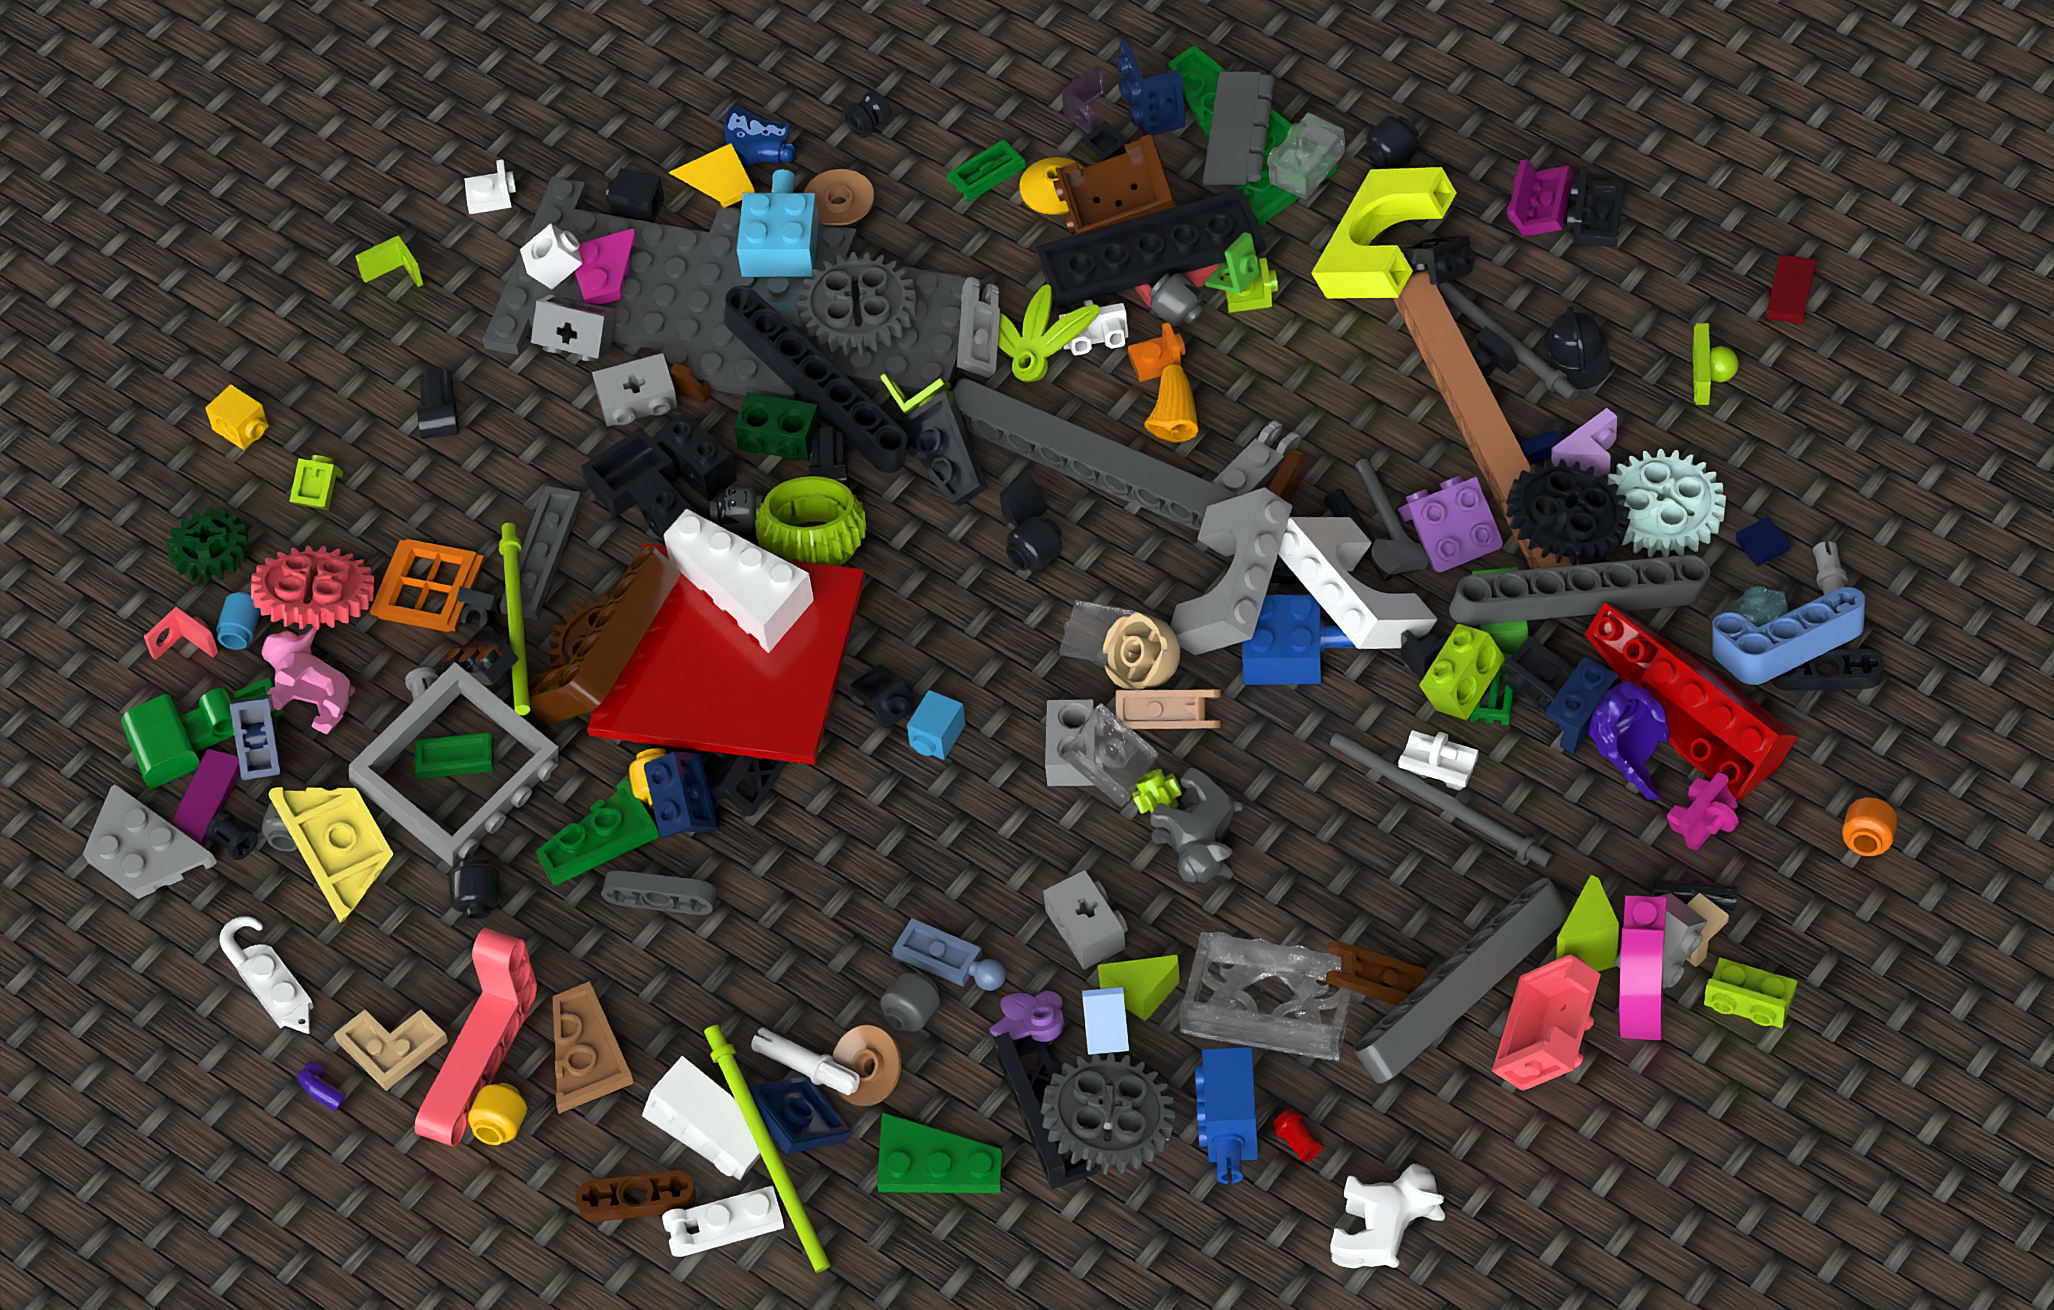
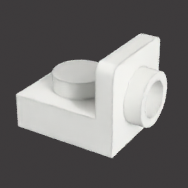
M503 159L496 160L498 173L464 178L469 214L512 208L510 193L516 192L513 171L506 172Z

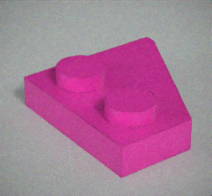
M633 228L579 243L580 247L578 249L583 264L574 271L585 303L602 305L622 298L625 287L624 278L628 275L631 264L630 254L632 246L636 245V236Z

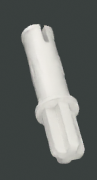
M765 1027L758 1030V1034L763 1038L754 1036L751 1044L753 1051L761 1053L810 1077L813 1084L821 1085L823 1083L845 1095H850L857 1091L860 1082L859 1074L833 1062V1058L830 1055L823 1054L821 1056L771 1032Z

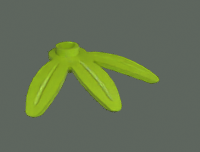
M1046 284L1037 291L1027 308L1023 322L1022 337L1009 318L1000 312L998 346L1008 355L1014 357L1012 371L1015 377L1023 382H1036L1042 379L1048 370L1046 357L1052 355L1080 335L1098 317L1100 312L1098 305L1085 306L1067 314L1045 333L1052 305V289L1049 284ZM1031 360L1030 365L1026 368L1027 363Z

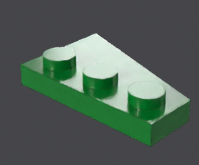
M627 778L616 786L617 792L605 802L600 799L590 807L591 813L578 824L570 823L535 851L540 865L553 886L659 838L656 825L640 799L634 797L632 787Z
M882 1113L877 1177L878 1192L1001 1193L1002 1149Z

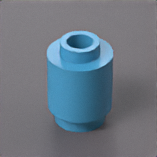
M237 592L228 595L225 599L216 631L218 633V641L227 648L241 650L247 646V643L253 640L261 610L254 607V599H251L250 593Z

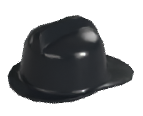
M1572 306L1567 307L1566 313L1559 316L1547 330L1544 336L1545 349L1550 366L1555 371L1561 370L1567 375V381L1577 389H1589L1599 385L1606 378L1610 369L1608 351L1603 334L1596 321L1588 314L1574 312Z

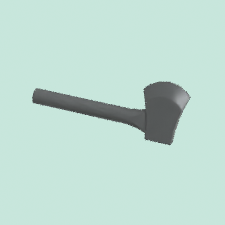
M1366 458L1359 460L1355 465L1391 537V540H1375L1372 545L1373 559L1379 567L1390 575L1426 569L1430 560L1422 544L1413 542L1404 531L1370 461Z

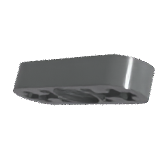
M620 870L610 871L606 874L601 892L602 897L606 901L619 906L695 915L711 913L717 894L716 888L703 880Z

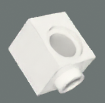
M549 224L520 249L527 274L550 289L556 287L583 264L578 249L580 244L577 238L567 230L562 231L553 224Z

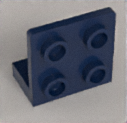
M1128 41L1120 42L1121 55L1116 57V62L1123 79L1118 80V86L1123 101L1129 100L1131 104L1129 105V113L1133 125H1140L1144 136L1148 134L1155 136L1184 128L1183 82L1179 71L1174 70L1144 79Z

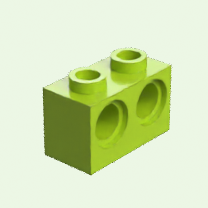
M1457 624L1419 686L1436 711L1467 721L1505 661V657L1488 632Z

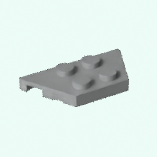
M116 784L108 792L83 851V855L89 864L137 899L155 892L161 886L171 885L183 880L182 873L202 864L208 869L217 863L212 853Z

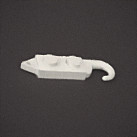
M241 916L229 921L220 932L219 942L222 950L236 967L242 979L279 1028L287 1026L310 1034V1010L314 1008L313 1003L272 947L258 944L242 950L234 939L235 932L242 927L250 926L260 931L263 929V925L257 919L250 916Z

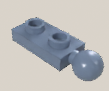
M911 918L892 948L895 958L963 987L970 975L974 976L975 982L980 988L987 991L1000 988L1006 978L1005 968L999 961L985 959L979 962L982 958L981 947Z

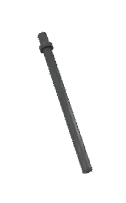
M1447 281L1436 285L1444 298L1480 328L1488 327L1512 346L1515 357L1546 382V387L1551 392L1557 391L1569 402L1574 401L1578 397L1580 391L1567 381V375L1561 370L1555 371Z
M1336 732L1330 742L1332 747L1515 850L1517 857L1525 861L1529 858L1546 869L1552 864L1554 854L1536 845L1537 841L1530 836L1524 838L1343 734Z

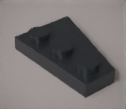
M945 390L896 422L907 434V450L922 463L928 471V476L952 504L961 506L988 488L953 393Z
M486 624L462 648L458 647L448 653L442 660L444 665L437 672L440 677L455 662L482 685H493L519 658L502 638Z

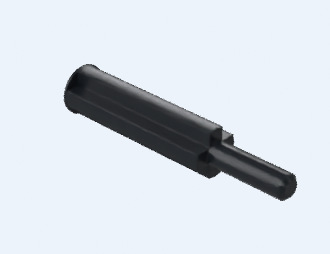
M1335 489L1328 493L1324 503L1328 506L1334 517H1350L1372 542L1364 553L1363 558H1369L1384 581L1390 580L1392 575L1386 573L1373 559L1372 545L1376 539L1342 489Z

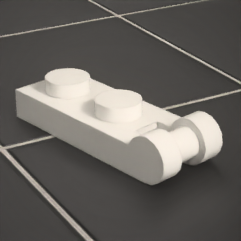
M773 1186L687 1210L672 1209L662 1216L664 1228L671 1234V1239L669 1240L671 1254L676 1257L687 1256L784 1228ZM699 1227V1233H687L686 1229Z

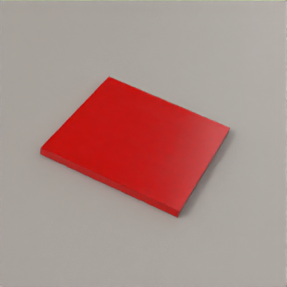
M643 543L641 551L649 545H653L669 560L665 545ZM785 560L809 573L814 601L769 653L760 646L759 640L751 633L747 634L738 625L737 620L726 610L722 611L706 591L698 589L687 577L680 573L676 584L604 701L593 710L587 728L589 736L815 765L865 580L864 569Z

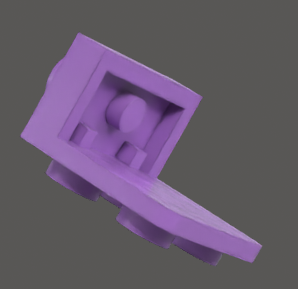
M1460 475L1440 483L1442 490L1429 495L1427 489L1409 495L1406 497L1408 504L1398 509L1403 523L1413 520L1430 560L1431 567L1437 573L1444 572L1502 547V538L1477 477L1463 482Z

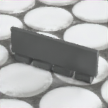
M1219 72L1203 175L1204 185H1246L1247 182L1260 181L1275 84L1273 76L1262 75L1261 72Z

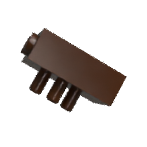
M1151 134L1124 145L1127 153L1080 169L1077 162L1061 168H1055L1059 180L1053 181L1060 202L1064 200L1067 202L1070 212L1064 214V218L1070 234L1077 233L1078 235L1177 207L1157 145Z

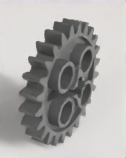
M851 252L850 260L844 261L840 255H837V264L832 265L827 261H823V272L813 269L811 270L813 280H803L804 290H799L800 302H797L801 325L806 327L809 338L816 336L818 346L828 342L831 352L839 346H843L844 355H848L852 347H857L859 355H863L865 346H870L874 352L878 351L877 343L881 341L885 345L891 346L890 336L903 337L902 327L910 328V317L916 315L915 304H917L912 279H907L905 269H897L896 261L885 265L884 255H880L875 261L871 260L870 252H866L863 259H857L855 252ZM854 280H858L860 292L859 299L862 325L860 327L856 326L854 314L855 306L852 288Z
M1113 1052L1108 1054L1106 1061H1101L1098 1054H1092L1090 1063H1087L1081 1056L1076 1057L1074 1068L1064 1063L1061 1075L1054 1073L1050 1086H1046L1041 1113L1044 1114L1042 1126L1043 1128L1050 1129L1049 1142L1060 1141L1058 1147L1059 1154L1068 1151L1073 1152L1072 1164H1075L1081 1158L1087 1160L1086 1170L1088 1171L1093 1168L1095 1163L1101 1164L1103 1174L1108 1173L1110 1165H1116L1120 1174H1123L1128 1162L1138 1170L1141 1166L1142 1157L1149 1162H1153L1156 1151H1164L1166 1140L1171 1137L1175 1118V1111H1172L1174 1099L1173 1097L1166 1096L1167 1083L1155 1085L1158 1076L1156 1071L1145 1075L1143 1073L1145 1063L1142 1061L1135 1067L1129 1065V1055H1126L1121 1063L1115 1062ZM1106 1084H1111L1113 1087L1110 1110L1112 1122L1109 1142L1103 1138L1106 1107L1104 1105L1107 1095ZM1083 1092H1089V1093H1092V1094H1094V1095H1088V1094H1085V1093H1083ZM1124 1096H1131L1133 1097V1099L1126 1098ZM1083 1126H1087V1127H1090V1128H1092V1129H1090V1130L1084 1129ZM1123 1130H1129V1131H1132L1133 1133H1127V1132H1124Z

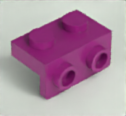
M1528 159L1520 160L1517 175L1514 177V189L1511 202L1507 206V213L1510 221L1516 225L1523 237L1563 229L1572 179H1574V173L1569 166L1535 171Z

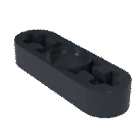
M1870 649L1829 650L1791 669V675L1783 673L1770 681L1776 688L1785 691L1871 689L1882 681L1884 660L1879 653ZM1821 664H1831L1837 669V673L1832 676H1823L1816 671V667ZM1809 665V673L1808 675H1804V666ZM1845 665H1849V674H1844ZM1861 665H1868L1871 673H1863Z

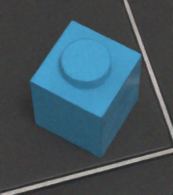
M928 690L907 724L910 746L922 755H933L944 760L966 725L963 703Z

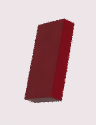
M1779 255L1766 319L1803 324L1816 260Z

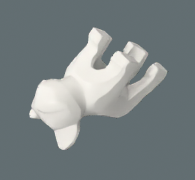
M1412 1164L1393 1183L1363 1184L1357 1177L1348 1176L1344 1190V1197L1348 1199L1346 1212L1365 1218L1366 1230L1349 1235L1343 1229L1335 1228L1330 1245L1331 1252L1333 1253L1332 1262L1348 1268L1388 1265L1392 1268L1398 1267L1400 1263L1396 1257L1408 1223L1421 1216L1436 1221H1443L1445 1218V1213L1439 1206L1443 1202L1444 1196L1437 1193L1435 1177L1431 1174V1171L1425 1166Z

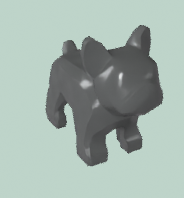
M1189 768L1181 778L1180 784L1187 788L1186 793L1181 798V802L1190 807L1181 811L1160 803L1151 814V824L1157 827L1151 834L1152 842L1156 844L1168 843L1179 854L1178 872L1183 881L1207 883L1217 875L1230 880L1233 877V873L1223 860L1228 858L1233 852L1231 848L1217 841L1232 822L1234 813L1242 811L1244 806L1241 802L1232 800L1224 789L1218 786L1209 775L1198 769Z

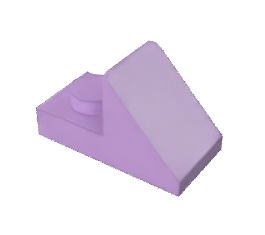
M1606 408L1554 446L1551 457L1553 466L1558 467L1560 459H1564L1567 467L1572 468L1574 463L1578 461L1583 471L1593 466V475L1596 477L1603 474L1609 475L1611 456L1606 450L1616 440L1617 416Z

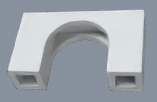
M1290 517L1278 555L1358 649L1401 648V634L1406 630H1409L1417 640L1429 633L1438 619L1416 593H1382L1365 586L1347 572L1354 570L1372 543L1350 517Z

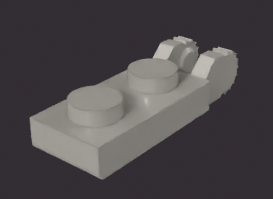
M970 276L965 280L962 287L957 367L989 378L996 371L1000 308H998L999 288L996 285L987 284L982 293V300L979 301L980 281Z
M1271 421L1261 431L1258 440L1255 438L1211 483L1228 489L1237 496L1263 488L1276 475L1288 452L1297 449L1301 442L1300 436L1294 432L1287 434L1280 441L1275 451L1270 446L1279 438L1283 427L1277 421Z

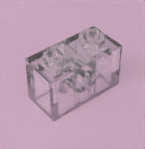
M1308 112L1299 124L1295 123L1290 128L1284 142L1279 147H1274L1270 152L1267 160L1270 183L1306 200L1344 155V129Z

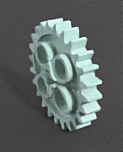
M1659 449L1657 457L1652 458L1647 451H1643L1642 461H1638L1635 457L1630 456L1628 467L1618 464L1617 473L1608 475V485L1618 484L1619 486L1616 495L1626 496L1624 506L1630 508L1628 515L1630 524L1622 546L1631 541L1634 542V553L1645 547L1648 548V557H1652L1656 550H1661L1663 557H1668L1670 550L1674 549L1681 556L1684 555V547L1688 546L1696 552L1698 551L1699 540L1709 544L1711 533L1718 534L1720 522L1724 521L1726 496L1722 495L1723 484L1716 483L1715 471L1706 473L1705 462L1694 466L1693 455L1690 454L1684 460H1680L1678 450H1675L1671 457H1665L1664 451Z

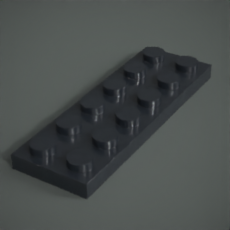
M1243 189L1035 246L1037 259L1047 284L1051 286L1052 297L1057 309L1159 281L1166 273H1169L1171 276L1176 273L1183 274L1226 262L1225 251L1244 232L1251 234L1255 253L1266 250L1264 237Z

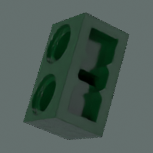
M749 392L746 393L734 425L738 449L746 450L753 454L764 453L780 456L787 460L798 459L809 461L811 456V434L816 433L821 428L817 404Z

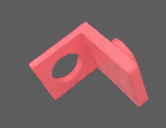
M177 607L144 636L151 657L155 660L182 636L213 658L219 653L212 632L207 624L197 616L191 618ZM169 628L167 638L162 643L157 644L160 633Z

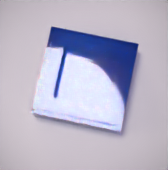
M1552 430L1523 441L1520 447L1530 464L1551 456L1552 448L1560 443L1561 440L1557 431Z
M1769 517L1736 533V542L1756 566L1789 551L1790 542Z

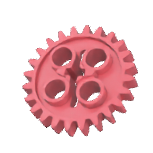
M306 546L305 552H299L297 549L291 548L290 555L277 552V560L265 558V565H257V573H252L251 599H254V607L260 608L262 616L271 614L272 622L284 619L285 627L296 622L299 623V629H304L307 624H312L316 630H319L321 623H326L331 628L335 627L336 620L347 624L349 623V615L360 617V609L368 610L369 602L374 600V576L371 575V568L364 567L363 559L354 561V554L352 553L341 556L340 549L328 553L325 546H322L318 551H313L310 546ZM317 571L318 575H316L313 580L314 573ZM312 589H313V596H312L311 602L308 603V599L311 598Z

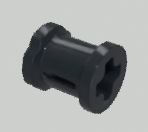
M230 811L219 812L210 820L206 828L207 838L213 843L219 842L228 850V855L234 860H241L247 857L257 844V833L251 828H244L237 823Z

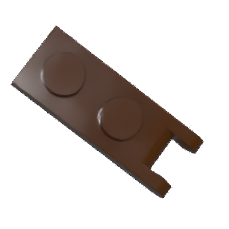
M1331 941L1328 943V952L1342 957L1341 972L1336 970L1326 972V982L1398 1005L1426 980L1427 969L1341 941Z

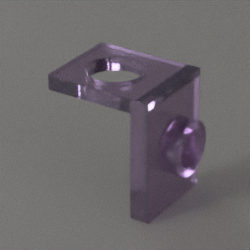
M1095 66L1083 76L1074 79L1068 87L1062 90L1064 115L1088 134L1096 129L1095 112L1087 104L1104 92L1102 69ZM1079 110L1083 112L1087 121L1082 119V117L1079 115Z

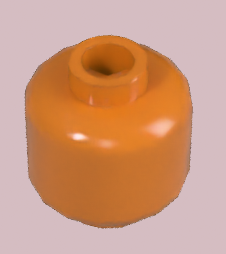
M1865 797L1853 802L1847 810L1842 828L1843 840L1847 847L1862 856H1877L1886 852L1894 840L1898 824L1896 812L1887 802L1878 798Z

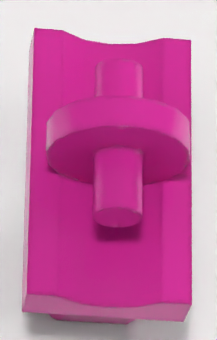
M1718 772L1711 781L1697 778L1689 787L1688 795L1692 803L1691 806L1687 808L1675 805L1667 814L1671 830L1684 836L1688 848L1698 851L1711 834H1716L1719 829L1731 832L1738 825L1739 820L1734 812L1738 804L1736 798L1728 789L1727 783L1729 779L1727 775Z

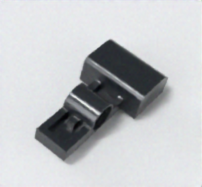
M642 427L581 465L583 477L588 487L614 517L619 516L636 505L642 512L648 527L658 537H662L686 509L699 515L670 484L671 481L677 478L673 460Z

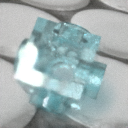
M1754 586L1746 590L1743 596L1725 609L1726 612L1741 614L1757 628L1789 613L1784 592L1766 589L1762 586Z

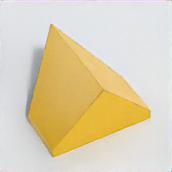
M731 143L668 172L720 201L723 208L741 201L743 193H755L754 187Z

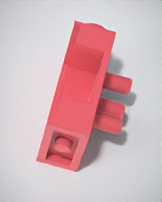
M1569 954L1521 975L1492 1072L1524 1091L1579 1067L1583 1062V1055L1579 1053V1048L1584 1031L1589 1030L1594 1024V1017L1589 1014L1601 974L1589 967L1581 958Z

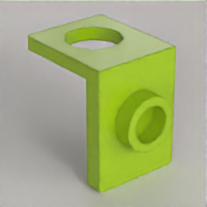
M399 235L356 255L361 278L365 283L404 265L418 287L423 285L418 263Z
M885 373L880 376L902 411L906 414L911 413L942 391H948L952 388L947 380L940 378L908 400L892 376Z

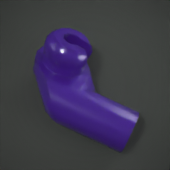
M315 1062L307 1063L304 1070H300L298 1073V1083L312 1098L336 1112L344 1101L346 1094L322 1080L325 1069Z

